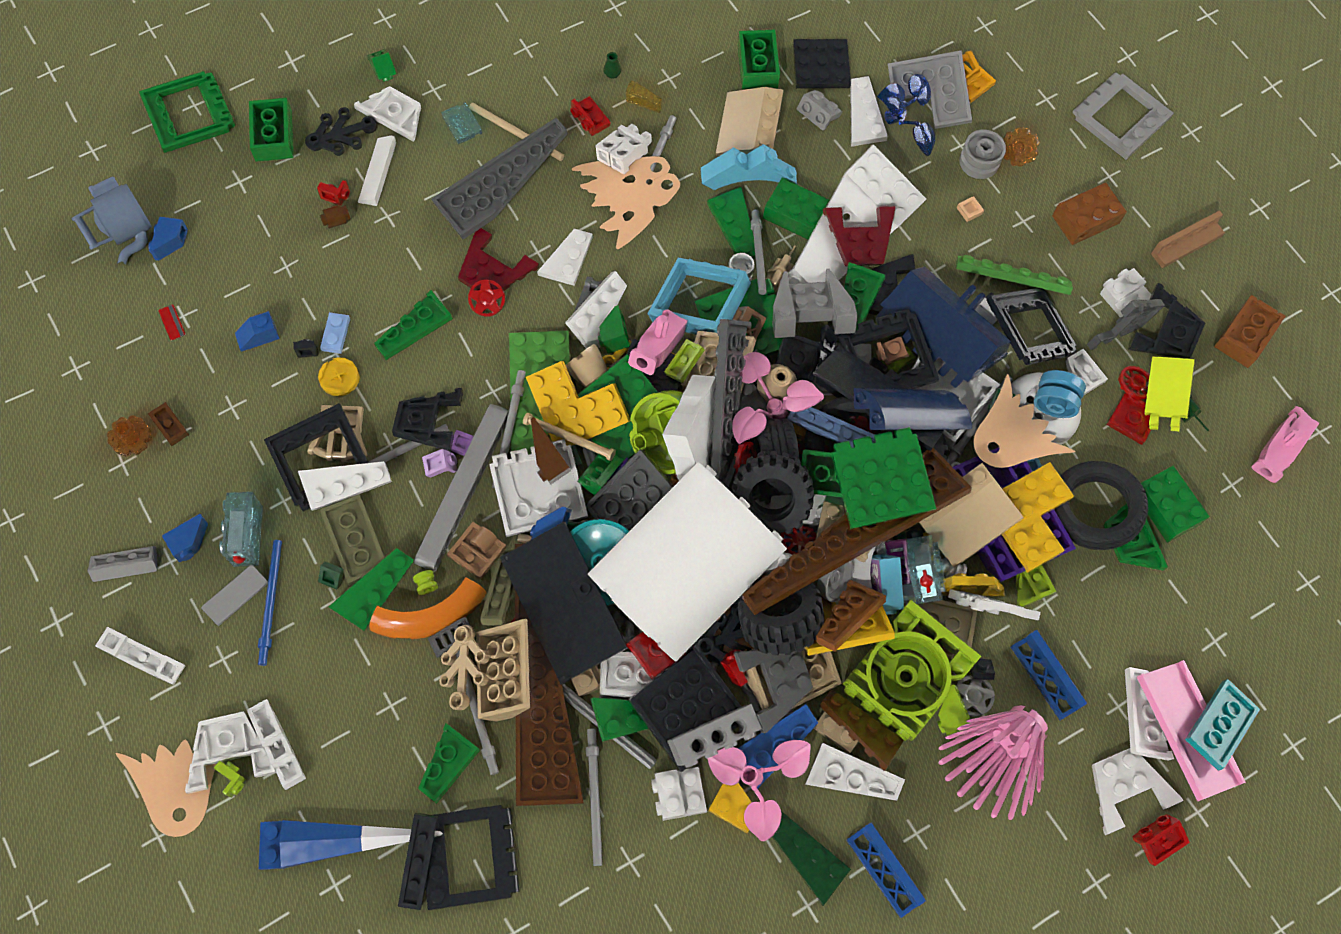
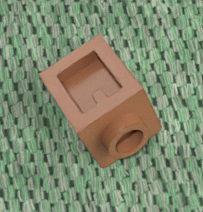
M901 336L883 344L881 342L877 343L878 349L875 351L879 361L883 360L886 365L909 356Z

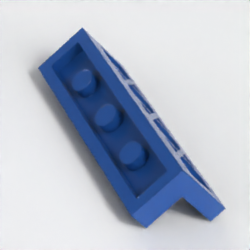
M1038 630L1033 631L1026 638L1011 646V649L1059 720L1064 719L1087 704ZM1027 643L1032 650L1031 657L1023 655L1018 647ZM1033 662L1042 664L1044 667L1043 675L1034 672L1032 669ZM1046 680L1054 682L1056 693L1046 690ZM1058 699L1066 700L1071 709L1062 713L1057 706Z
M869 823L846 840L900 918L926 901L872 823ZM862 834L869 842L868 851L859 849L854 842ZM870 855L880 857L882 860L881 870L871 867L869 864ZM884 874L894 877L896 880L895 890L884 886ZM898 894L906 895L912 903L903 911L897 904Z

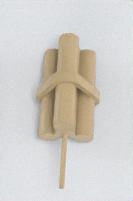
M795 245L789 255H784L782 259L777 258L773 267L767 272L768 276L766 279L771 280L775 291L774 294L776 295L784 271L788 273L794 267V264L790 263V256L796 247Z

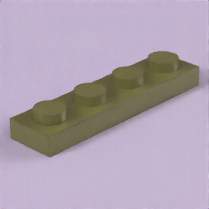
M498 557L480 618L482 625L504 624L514 588L500 557Z

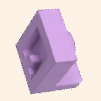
M441 449L422 457L427 477L431 478L445 471L457 472V459L454 453Z

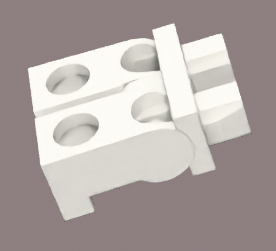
M630 124L628 127L620 125L618 130L612 132L595 145L597 160L609 167L611 166L622 174H626L629 171V166L636 159H640L648 153L647 146L652 142L651 134L645 131L640 135L637 126Z

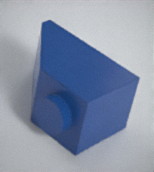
M269 311L248 318L235 332L241 352L280 339Z
M561 507L537 520L536 525H533L530 532L531 540L562 522H566L568 525L572 509Z
M198 514L162 535L172 555L179 562L191 559L199 551L208 523L201 514Z

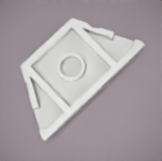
M390 86L379 93L370 95L369 100L362 103L359 101L355 102L354 107L356 110L374 118L377 122L414 142L421 111L419 102Z

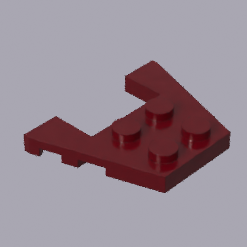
M895 206L876 208L878 227H844L842 207L823 209V214L829 221L830 231L835 236L836 246L845 266H848L849 262L859 266L884 264Z
M480 228L473 235L459 272L458 280L470 288L480 280H492L498 283L505 291L510 288L512 283L525 278L529 272L536 271L539 268V263L524 255L517 265L511 269L483 251L493 238L492 234ZM490 283L492 289H498V287ZM481 284L477 286L474 290H480Z

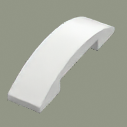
M109 627L106 628L95 645L114 657L172 685L176 683L185 668L184 664L166 655L164 656Z

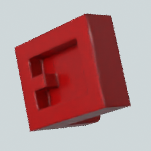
M342 180L338 188L332 184L322 182L317 187L321 199L337 205H342L344 200H347L350 195L347 181Z
M732 650L720 662L731 681L736 685L743 686L748 682L745 677L746 671H739L733 653L741 650Z

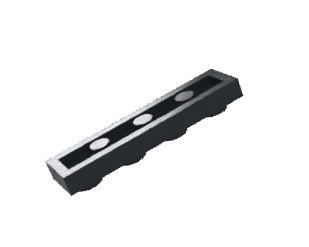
M416 812L414 814L398 907L421 910L438 816Z

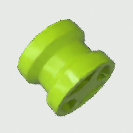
M432 570L422 571L413 577L414 583L418 585L417 592L419 595L429 594L438 589L439 586L433 579L434 573Z

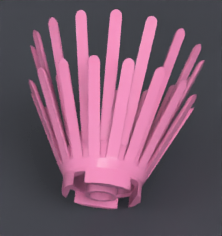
M1022 705L1014 706L1007 712L967 720L970 724L958 727L957 730H960L959 732L945 737L946 739L955 738V740L939 747V750H944L976 735H982L939 761V765H943L956 757L961 758L987 743L945 777L946 781H951L965 769L967 773H971L991 755L957 792L959 797L964 796L986 772L979 784L980 786L987 784V786L974 803L973 808L975 810L981 807L1007 768L995 792L996 796L999 797L992 810V818L997 817L1021 763V770L1012 795L1013 801L1008 814L1009 820H1012L1028 771L1029 776L1021 810L1023 816L1026 814L1028 800L1032 806L1036 775L1038 793L1041 790V779L1044 781V740L1047 738L1045 732L1048 730V727L1043 717L1032 709L1028 713L1023 710L1025 706Z

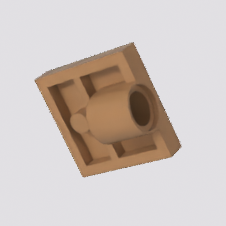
M472 522L449 550L447 556L481 580L507 546L497 539L490 530Z

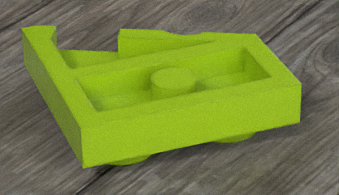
M1042 565L1030 572L1025 571L1016 575L1018 606L1025 607L1056 592Z

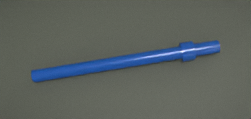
M280 540L273 541L262 635L258 640V648H260L258 665L261 666L267 665L268 651L272 645L270 635L282 541Z

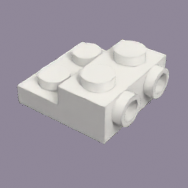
M1127 268L1118 274L1116 280L1113 278L1107 280L1103 284L1104 288L1100 293L1120 318L1123 317L1120 311L1133 300H1149L1151 297V293L1144 287L1146 281L1134 268L1130 271Z
M698 767L685 769L683 772L672 770L655 774V779L651 780L653 793H658L659 802H655L658 816L662 815L663 821L707 813Z

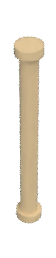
M526 413L523 424L531 425L533 415ZM535 418L544 431L603 455L609 461L613 460L616 453L615 449H607Z

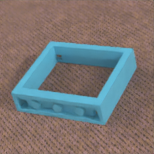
M678 258L647 314L651 321L654 322L658 316L662 315L664 310H668L686 275L733 284L734 287L716 321L673 312L680 318L688 320L685 329L687 333L696 335L698 331L717 333L720 319H733L751 284L746 271L727 268L724 265L718 266L708 262Z

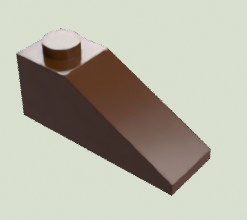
M535 417L531 418L536 462L540 469L537 473L543 482L548 481L551 485L569 473L571 469Z

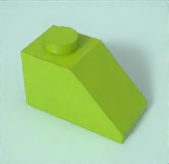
M956 685L950 686L948 696L938 714L940 718L937 721L942 734L946 733L947 736L959 732L960 730H957V728L970 724L967 720L971 719Z

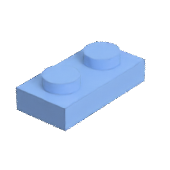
M329 312L320 346L322 351L342 353L350 322L349 315Z

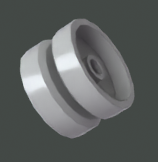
M978 130L971 133L967 137L959 157L962 170L968 176L976 179L992 177L997 173L1006 152V145L1003 139L997 133L990 130Z
M852 560L812 582L816 589L819 590L821 598L830 602L840 599L841 593L847 588L848 581L853 578L854 564Z

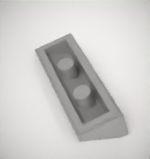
M151 546L91 556L88 573L92 581L96 582L157 571L156 547Z
M250 565L206 602L201 609L217 626H220L268 584V581L253 565Z

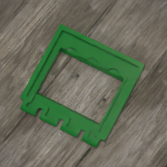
M202 71L139 91L164 153L229 133V129L235 127L224 97L211 72L205 74ZM198 86L214 124L177 135L162 97Z

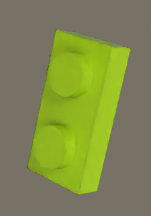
M686 339L664 371L665 374L683 383L705 351L704 348Z

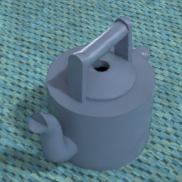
M110 177L93 186H89V191L94 197L90 200L93 206L71 219L76 222L90 245V250L113 240L119 245L135 237V241L126 246L118 257L117 264L124 262L126 265L131 254L145 248L148 243L146 231L152 226L127 184L119 186L115 178ZM92 211L94 213V221L99 230L110 237L98 243L82 218Z

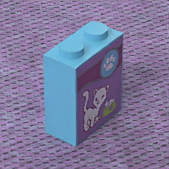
M886 554L872 555L870 568L872 589L886 595V602L882 605L886 614H896V610L904 609L900 557Z

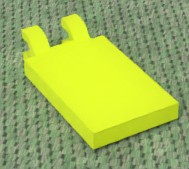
M1152 356L1145 415H1150V429L1158 430L1159 418L1168 417L1171 418V431H1180L1181 418H1188L1194 359Z

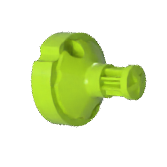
M675 390L662 391L644 397L637 403L630 418L633 423V431L630 432L629 436L635 454L640 449L644 450L666 475L676 473L673 460L669 455L662 435L683 395L682 392Z

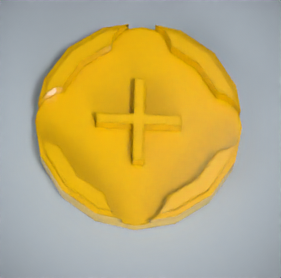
M339 357L324 363L318 374L321 388L332 396H344L355 390L360 377L357 367L351 360Z

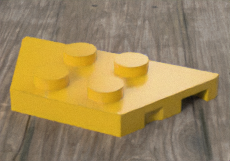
M958 573L943 579V583L937 581V595H933L949 596L950 589L982 596H1005V590L995 577H988L987 574L966 576L964 573Z

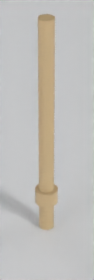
M473 102L470 104V110L517 137L524 139L529 135ZM555 149L550 154L559 161H562L564 158V154Z

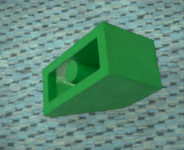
M383 49L367 55L377 79H382L385 82L393 79L392 75L397 74L388 51Z
M619 305L614 306L599 326L601 335L598 336L601 347H605L608 354L630 347L624 315Z

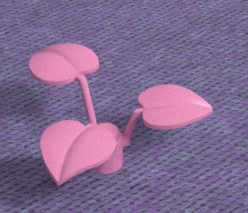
M758 352L748 353L744 356L746 363L739 376H742V382L748 384L758 379L769 398L767 404L768 412L762 409L754 411L751 407H745L738 411L732 424L734 437L738 444L754 438L766 428L767 420L765 415L773 419L786 418L787 410L791 412L806 410L824 399V395L811 382L799 380L788 387V396L783 398V403L779 399H773L761 378L769 374L771 370L768 358Z
M791 740L780 744L773 753V760L778 764L775 767L757 769L753 766H746L747 760L744 753L735 747L726 750L725 748L717 751L718 754L707 758L711 771L723 784L735 785L740 781L741 777L745 784L752 786V790H754L760 802H752L747 806L744 820L748 829L760 841H766L775 834L781 823L782 816L777 802L774 800L764 802V798L757 788L763 780V773L781 769L782 773L790 778H796L804 774L810 761L811 746L808 742Z

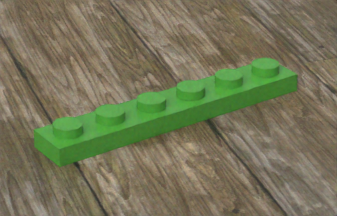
M969 255L958 256L956 260V269L1068 295H1071L1073 289L1072 282L1062 276L1055 278L1045 272L1033 273L1027 268L1016 269L1004 263L998 265L987 259L980 261Z

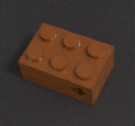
M1103 183L1059 203L1052 217L1070 243L1074 245L1120 224L1127 211L1108 184Z
M1251 295L1240 307L1214 347L1249 368L1258 359L1286 316L1282 313H1277V310Z

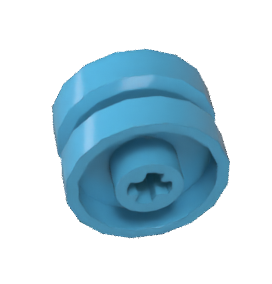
M1052 370L1043 373L1039 381V389L1034 398L1035 407L1053 417L1072 418L1079 413L1081 399L1085 393V382L1078 376L1066 371Z

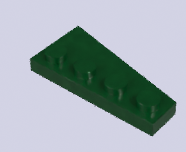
M781 811V823L772 838L782 852L785 853L795 870L804 879L809 889L818 898L817 900L820 904L824 906L851 869Z

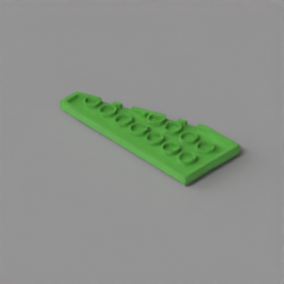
M569 331L509 333L510 403L512 399V385H515L518 370L526 372L523 383L524 392L523 396H520L511 437V451L526 448L528 455L532 454L530 448L534 446L532 426L530 424H523L524 416L526 413H530L533 417L544 420L526 377L560 361H564L565 365L570 362Z

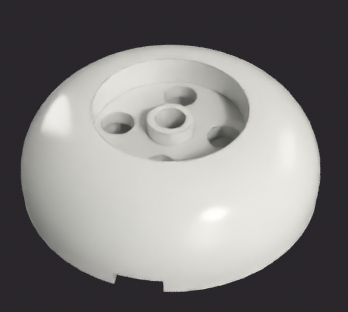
M1043 373L1026 374L1011 383L1012 393L1015 395L1020 394L1019 407L1031 404L1027 401L1035 398ZM1034 405L1032 420L1042 419L1048 421L1049 423L1042 434L1055 435L1056 438L1051 442L1062 445L1076 432L1081 419V407L1079 413L1072 418H1058L1041 412Z

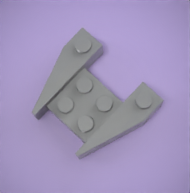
M826 269L825 282L789 284L787 271H784L773 305L772 325L775 338L795 337L796 323L832 320L835 334L855 333L857 321L855 303L830 269Z

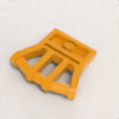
M967 51L962 55L963 62H969L973 69L971 70L963 63L969 103L971 104L994 86L996 80L979 66L972 51Z

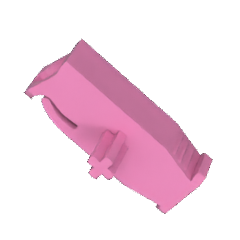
M669 309L664 310L662 315L658 316L642 335L637 348L632 349L630 352L629 365L646 374H654L656 368L665 361L684 336L688 320L680 318Z
M1295 406L1288 413L1289 417L1277 428L1261 451L1259 459L1252 465L1254 471L1272 483H1276L1283 477V471L1295 460L1319 425V422L1313 420L1301 407Z

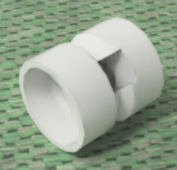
M745 253L733 255L728 268L746 271L749 280L752 281L754 260L752 257Z

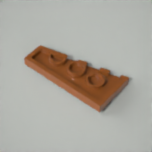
M849 580L846 590L840 595L838 604L834 605L831 616L825 620L818 632L816 642L835 652L886 602V595L853 580Z

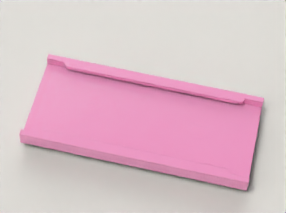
M1184 660L1137 676L1197 801L1246 783L1233 756L1226 767L1218 771L1185 740L1207 704Z

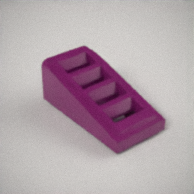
M906 539L886 541L887 555L904 557V559H900L901 566L906 565V567L901 568L902 585L912 584L913 574ZM903 548V551L891 552V549Z

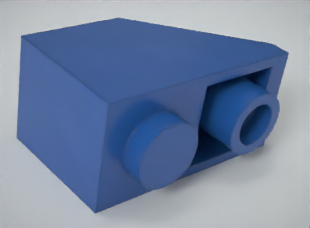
M159 217L158 223L154 226L153 239L149 242L148 246L149 252L155 260L159 261L183 247L188 231L183 220Z

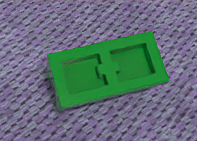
M598 454L577 482L595 496L623 459L615 455L613 460L609 461L605 456Z

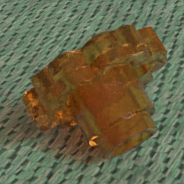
M1016 128L1014 131L1008 132L1003 138L1006 145L1004 159L1010 160L1013 166L1021 167L1026 165V163L1033 162L1039 154L1036 148L1040 145L1036 134H1031L1029 128Z
M131 415L128 419L120 417L112 423L113 430L107 433L108 444L113 447L117 454L125 457L130 456L131 453L139 455L147 449L146 442L152 439L151 428L146 425L142 418Z

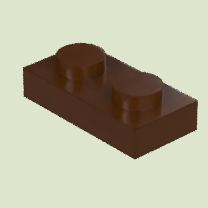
M166 402L148 413L171 446L189 436V433Z

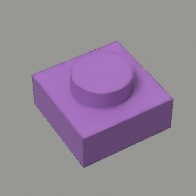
M456 430L451 451L465 456L474 436Z

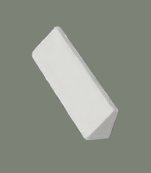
M395 136L377 139L358 203L378 205L396 146Z

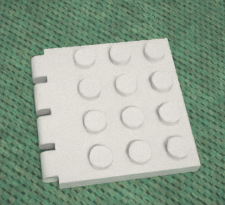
M565 439L552 443L571 471L551 485L548 481L543 482L537 473L540 469L537 466L534 446L530 447L532 454L529 455L527 449L524 448L511 451L512 459H507L506 453L492 456L493 463L489 465L506 537L531 531L533 525H536L537 520L561 507L572 509L569 521L588 517L581 486L577 482L579 478L571 445L566 446Z

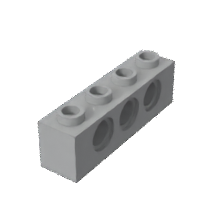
M749 704L667 740L677 765H685L688 768L697 764V759L705 756L707 759L718 754L717 749L724 747L726 750L736 746V741L741 738L748 740L757 736L756 731L762 728L752 704ZM733 722H736L739 726V731L736 734L731 730ZM713 731L719 733L720 738L717 743L713 742L711 738ZM694 740H697L700 744V749L697 752L693 751L691 746Z

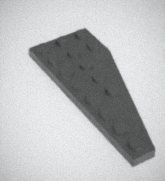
M557 118L551 120L431 199L433 204L462 240L498 216L568 134L567 129Z

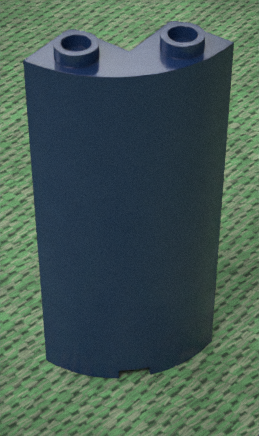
M854 388V408L870 409L871 430H898L910 427L911 430L972 429L968 408L965 404L961 403L959 396L953 392L923 389Z

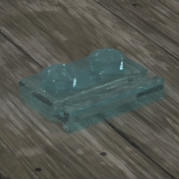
M466 102L461 106L457 105L441 112L445 123L458 144L474 138L477 134H482V129Z

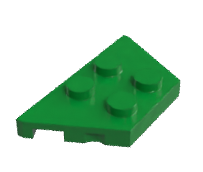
M1127 503L1104 523V528L1114 527L1127 517ZM1147 519L1142 530L1133 540L1123 546L1114 548L1120 563L1162 571L1168 567Z

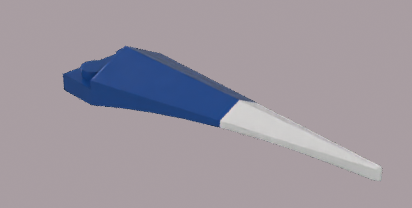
M286 820L260 822L259 870L284 869L409 842L411 829ZM435 831L434 837L441 836L443 833Z

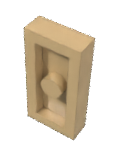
M826 712L822 714L818 724L813 728L848 754L851 753L858 740L853 741L848 735V730L844 726H839Z

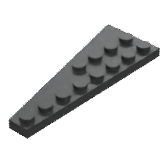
M720 319V324L717 327L719 344L716 348L718 361L714 373L716 378V388L713 392L715 409L712 412L714 429L711 433L713 445L709 458L711 468L717 473L715 477L722 484L729 470L727 456L730 455L733 447L730 441V434L732 433L734 411H738L742 376L739 375L746 363L743 350L745 347H748L749 340H746L747 327L751 328V322Z

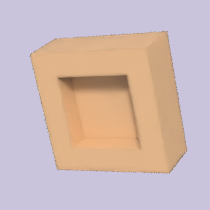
M974 196L957 205V210L966 222L982 215L984 209Z

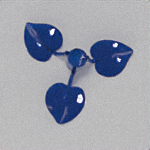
M915 74L908 81L909 92L914 96L909 102L906 103L904 89L896 83L886 86L877 97L889 109L884 114L888 124L892 125L899 122V125H916L913 128V137L921 151L926 156H929L935 145L933 128L927 122L920 124L918 121L904 120L907 116L905 109L916 100L923 106L931 98V88L927 79L921 74Z

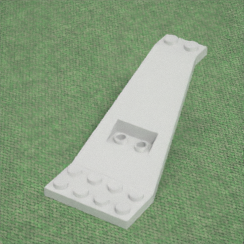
M873 144L844 173L826 208L842 207V214L848 213L850 215L849 219H843L844 227H878L876 208L895 206L891 234L926 198ZM824 214L819 219L796 264L787 273L789 284L825 282L826 269H830L838 280L847 273L848 266H845L836 246L837 241L833 232L830 231L829 221Z

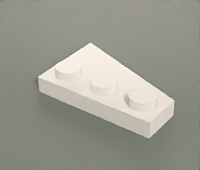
M573 229L538 270V276L575 286L593 234Z

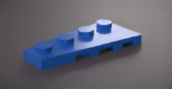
M805 704L776 723L767 733L759 734L738 749L746 757V766H753L757 769L775 767L778 765L773 760L775 749L787 741H802L818 722ZM774 771L764 772L763 780L761 784L757 786V788H759Z

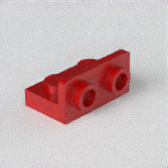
M590 96L580 102H577L575 98L571 100L570 111L573 117L579 119L582 128L588 131L591 136L610 127L609 119Z
M1168 814L1159 816L1155 822L1141 828L1138 833L1132 836L1135 842L1141 844L1149 863L1153 866L1158 865L1190 843L1180 820Z

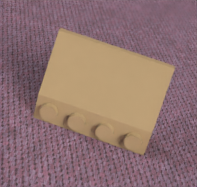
M760 87L727 92L716 156L724 154L733 147L745 154L750 153L763 144L773 149L783 90Z
M983 463L962 477L972 487L971 493L920 521V524L954 568L1024 518Z
M527 619L476 632V643L482 650H486L490 654V659L487 663L477 662V668L480 672H485L488 675L486 685H477L478 719L497 722L513 718L530 708Z
M805 647L801 651L813 688L793 708L842 684L831 651L809 656ZM761 665L747 670L745 674L747 683L762 710L772 706L774 703Z

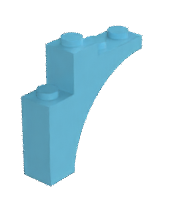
M764 144L748 154L733 147L701 167L702 184L713 190L732 183L750 180L780 182L781 178L797 184L795 167L778 159L776 151Z

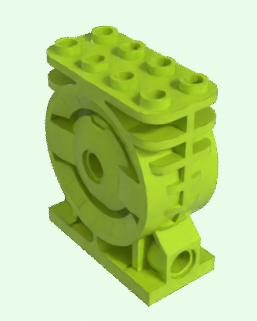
M910 600L892 623L895 639L877 642L843 683L845 693L853 699L855 696L862 701L861 706L870 713L872 711L879 715L878 720L887 727L889 725L897 730L895 734L904 741L908 739L913 741L918 733L945 701L950 690L951 681L963 679L981 657V655ZM916 625H919L918 627L931 636L932 639L921 633L911 631ZM939 644H941L952 654H955L954 657L950 660V662L948 660L946 653L940 647ZM888 646L893 651L911 650L923 656L932 669L933 683L940 689V692L930 685V671L922 658L908 652L893 655L884 647ZM873 664L881 670V684L890 697L900 702L917 700L926 708L922 710L917 704L910 706L898 705L888 700L879 688L877 672L871 668V665ZM908 672L911 675V681L908 683L903 682L900 679V673Z

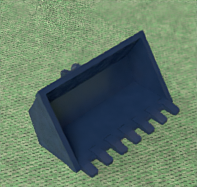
M925 266L911 270L893 292L880 304L883 309L876 316L878 318L892 314L895 317V312L909 309L911 315L916 314L926 344L933 351L931 353L933 362L935 363L939 358L945 362L938 370V374L944 377L951 369L957 373L956 377L950 382L954 388H957L964 380L970 382L1007 357V351L1011 343L1007 337L975 310L986 296L983 292L977 295L969 305L966 301L975 292L976 286L971 285L959 297ZM909 330L902 336L906 344L912 339Z

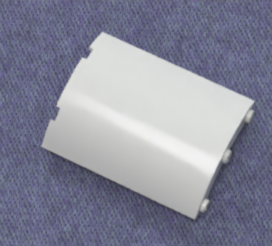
M699 462L588 573L592 580L612 598V601L648 637H651L658 643V646L675 662L787 549L781 543L783 538L775 530L771 532L748 509L751 505L744 498H736L715 477L717 473L709 465L704 467Z

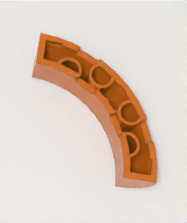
M465 577L461 585L448 598L427 609L398 612L377 606L370 620L369 628L370 631L389 638H427L474 612L487 592L479 584Z

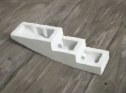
M266 699L247 709L260 743L265 748L282 787L287 790L305 780L306 777L269 701Z

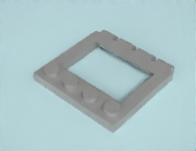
M1116 72L1073 110L1077 122L1125 160L1174 114L1124 74L1120 76ZM1123 89L1150 111L1119 139L1092 116Z

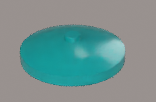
M598 519L584 522L570 532L591 571L629 530L619 523ZM598 586L607 606L615 604L612 598Z

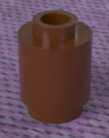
M337 205L322 210L323 214L320 215L323 226L327 225L329 229L346 224V221L351 220L346 205Z

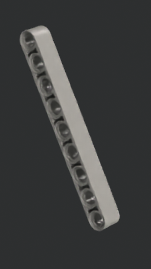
M494 404L489 405L416 554L414 564L433 572L438 569L504 432L509 410Z

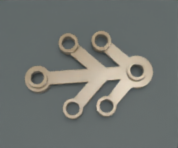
M462 625L455 630V642L441 656L442 664L451 666L445 674L441 675L439 680L441 686L452 687L454 676L458 672L457 692H454L449 700L450 707L455 710H464L470 704V699L466 695L467 670L473 677L476 685L484 686L488 682L487 673L480 672L468 656L470 649L475 655L476 662L485 664L490 659L489 652L482 650L474 640L475 631L470 625ZM460 650V656L456 659L455 654Z

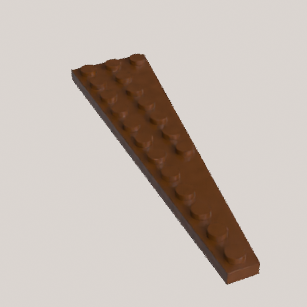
M934 448L931 451L926 450L922 453L936 510L850 529L847 514H844L821 532L820 537L813 542L807 543L805 548L798 554H793L789 557V561L783 566L775 568L768 576H765L743 593L742 599L753 614L756 615L971 493L972 487Z
M515 544V549L523 544ZM515 590V621L527 619L530 692V708L516 716V806L584 804L563 687L559 683L555 671Z

